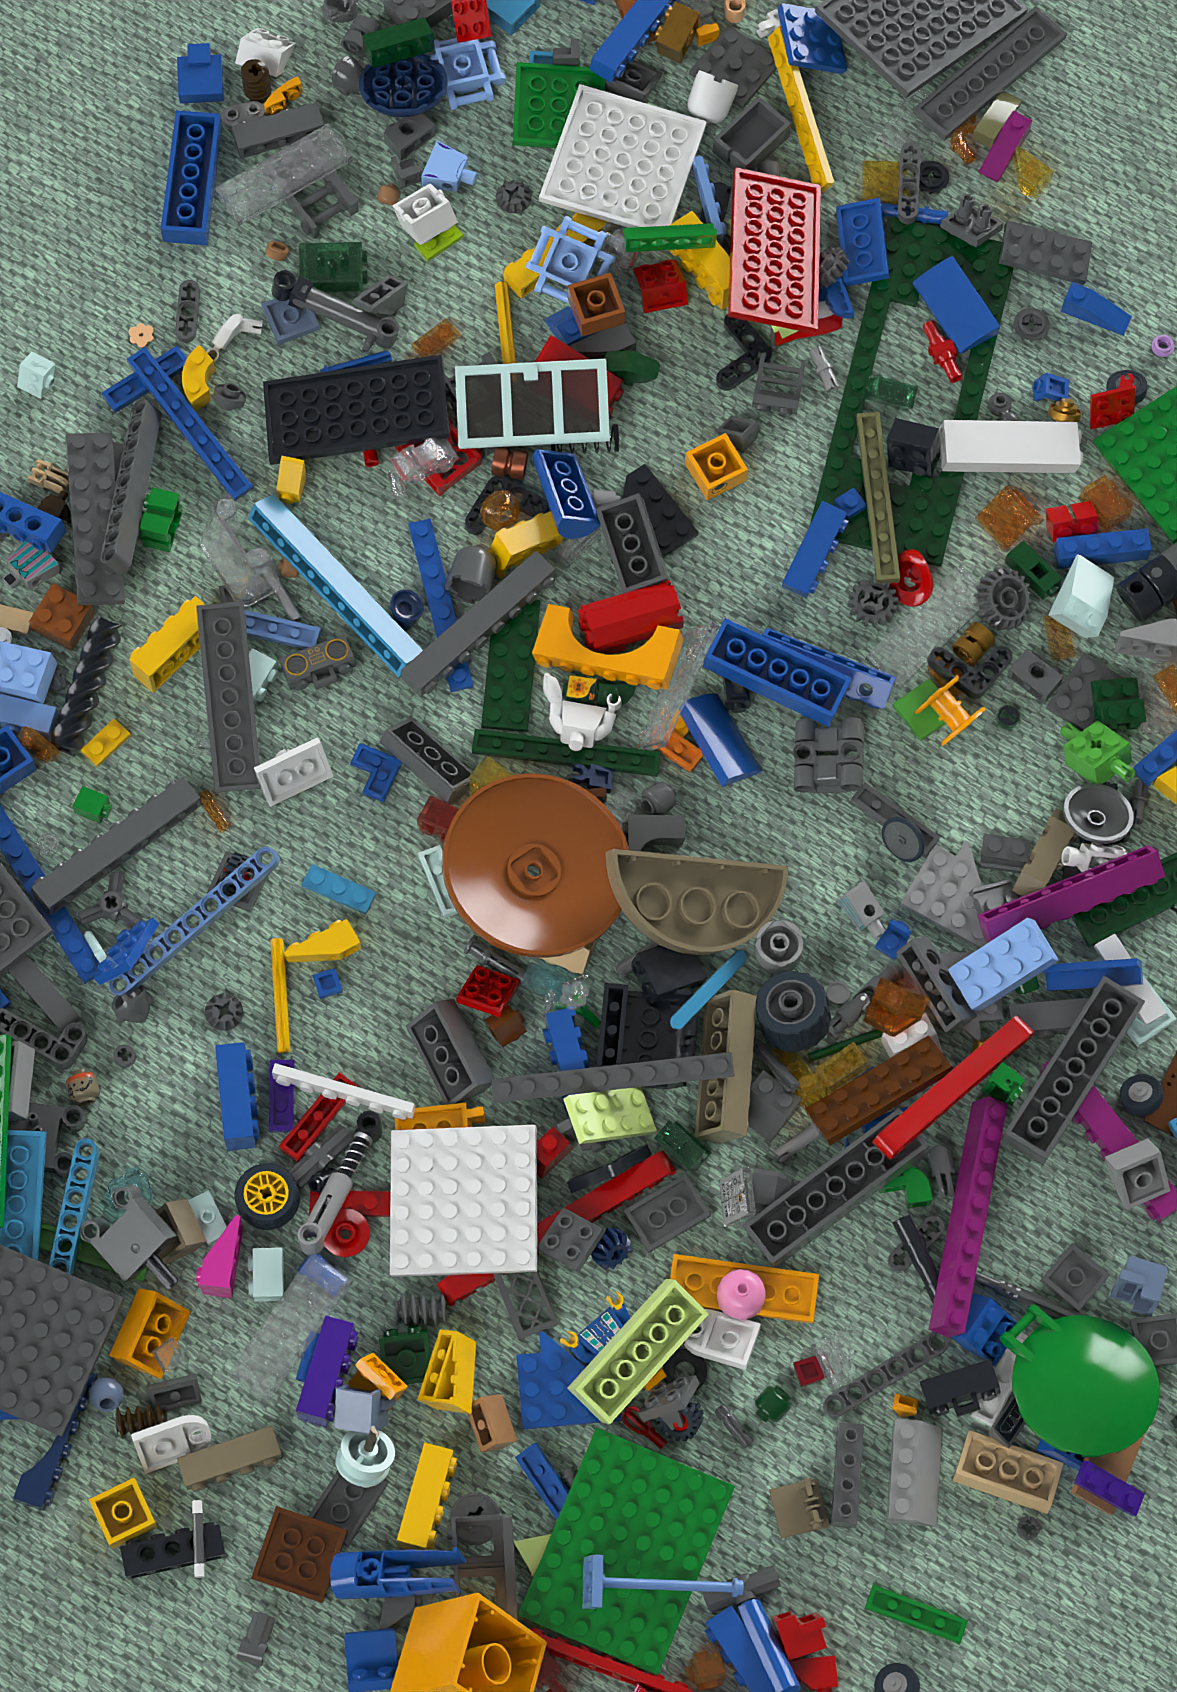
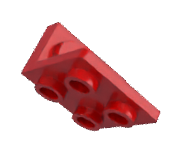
M664 260L661 263L643 264L633 268L634 276L641 291L644 313L688 305L686 281L676 260Z

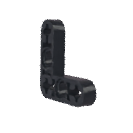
M727 314L724 318V328L745 353L717 373L716 385L724 391L732 390L758 372L760 357L756 359L758 352L766 353L765 363H770L772 359L771 348L749 322L728 317ZM731 319L733 321L738 320V327L741 329L739 333L736 325H730ZM744 335H751L754 341L746 344L741 338ZM745 363L750 366V370L748 372H741L738 366ZM734 370L735 375L730 378V383L722 382V377H730Z
M494 476L488 481L466 516L465 528L467 532L473 535L482 533L501 502L532 518L539 513H547L548 503L543 497L502 476ZM499 483H501L502 489H498L495 493V497H493V484L498 485ZM515 493H521L524 496V500L514 502L511 497ZM484 501H490L493 507L490 510H483L480 504ZM542 504V510L538 509L535 512L534 506ZM479 513L482 515L479 519L480 526L476 525L473 528L470 521L475 522Z
M998 646L973 671L946 649L936 647L930 652L927 663L931 669L948 682L956 677L952 674L951 670H960L963 676L959 677L954 686L968 697L979 699L1008 667L1012 660V653L1007 647ZM1000 655H1003L1004 659H1002L997 665L995 663L996 659ZM941 657L942 660L938 662L935 658ZM983 669H991L994 673V676H986L983 673ZM980 680L982 683L979 688L973 689L972 687Z
M644 1144L611 1163L578 1175L566 1183L571 1193H574L623 1173L652 1156L648 1144Z

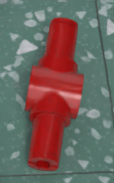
M934 320L926 322L923 325V330L929 340L928 353L934 359L933 364H939L944 369L950 383L960 381L962 374L955 363L957 352L953 341L941 335Z

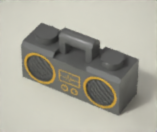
M345 634L279 658L290 690H303L312 682L317 690L338 682L337 673L346 674L353 667H356L355 658ZM326 674H330V675H328V676H325V677H322V678H320V679H317V678L320 677V676H323V675H326Z

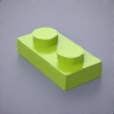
M453 225L450 229L434 236L428 242L420 245L416 241L414 247L429 262L463 238V234Z

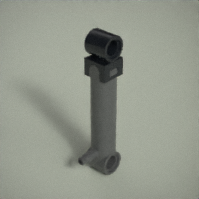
M281 270L275 274L271 293L275 299L279 301L289 300V306L303 311L304 308L309 309L366 335L367 337L362 347L364 352H368L374 342L382 348H390L395 344L399 332V324L393 318H380L314 288V282L301 276L296 282V277L290 271Z

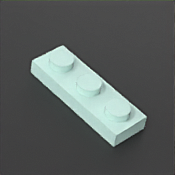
M438 845L419 852V860L443 918L458 914L445 887L442 873L441 846Z

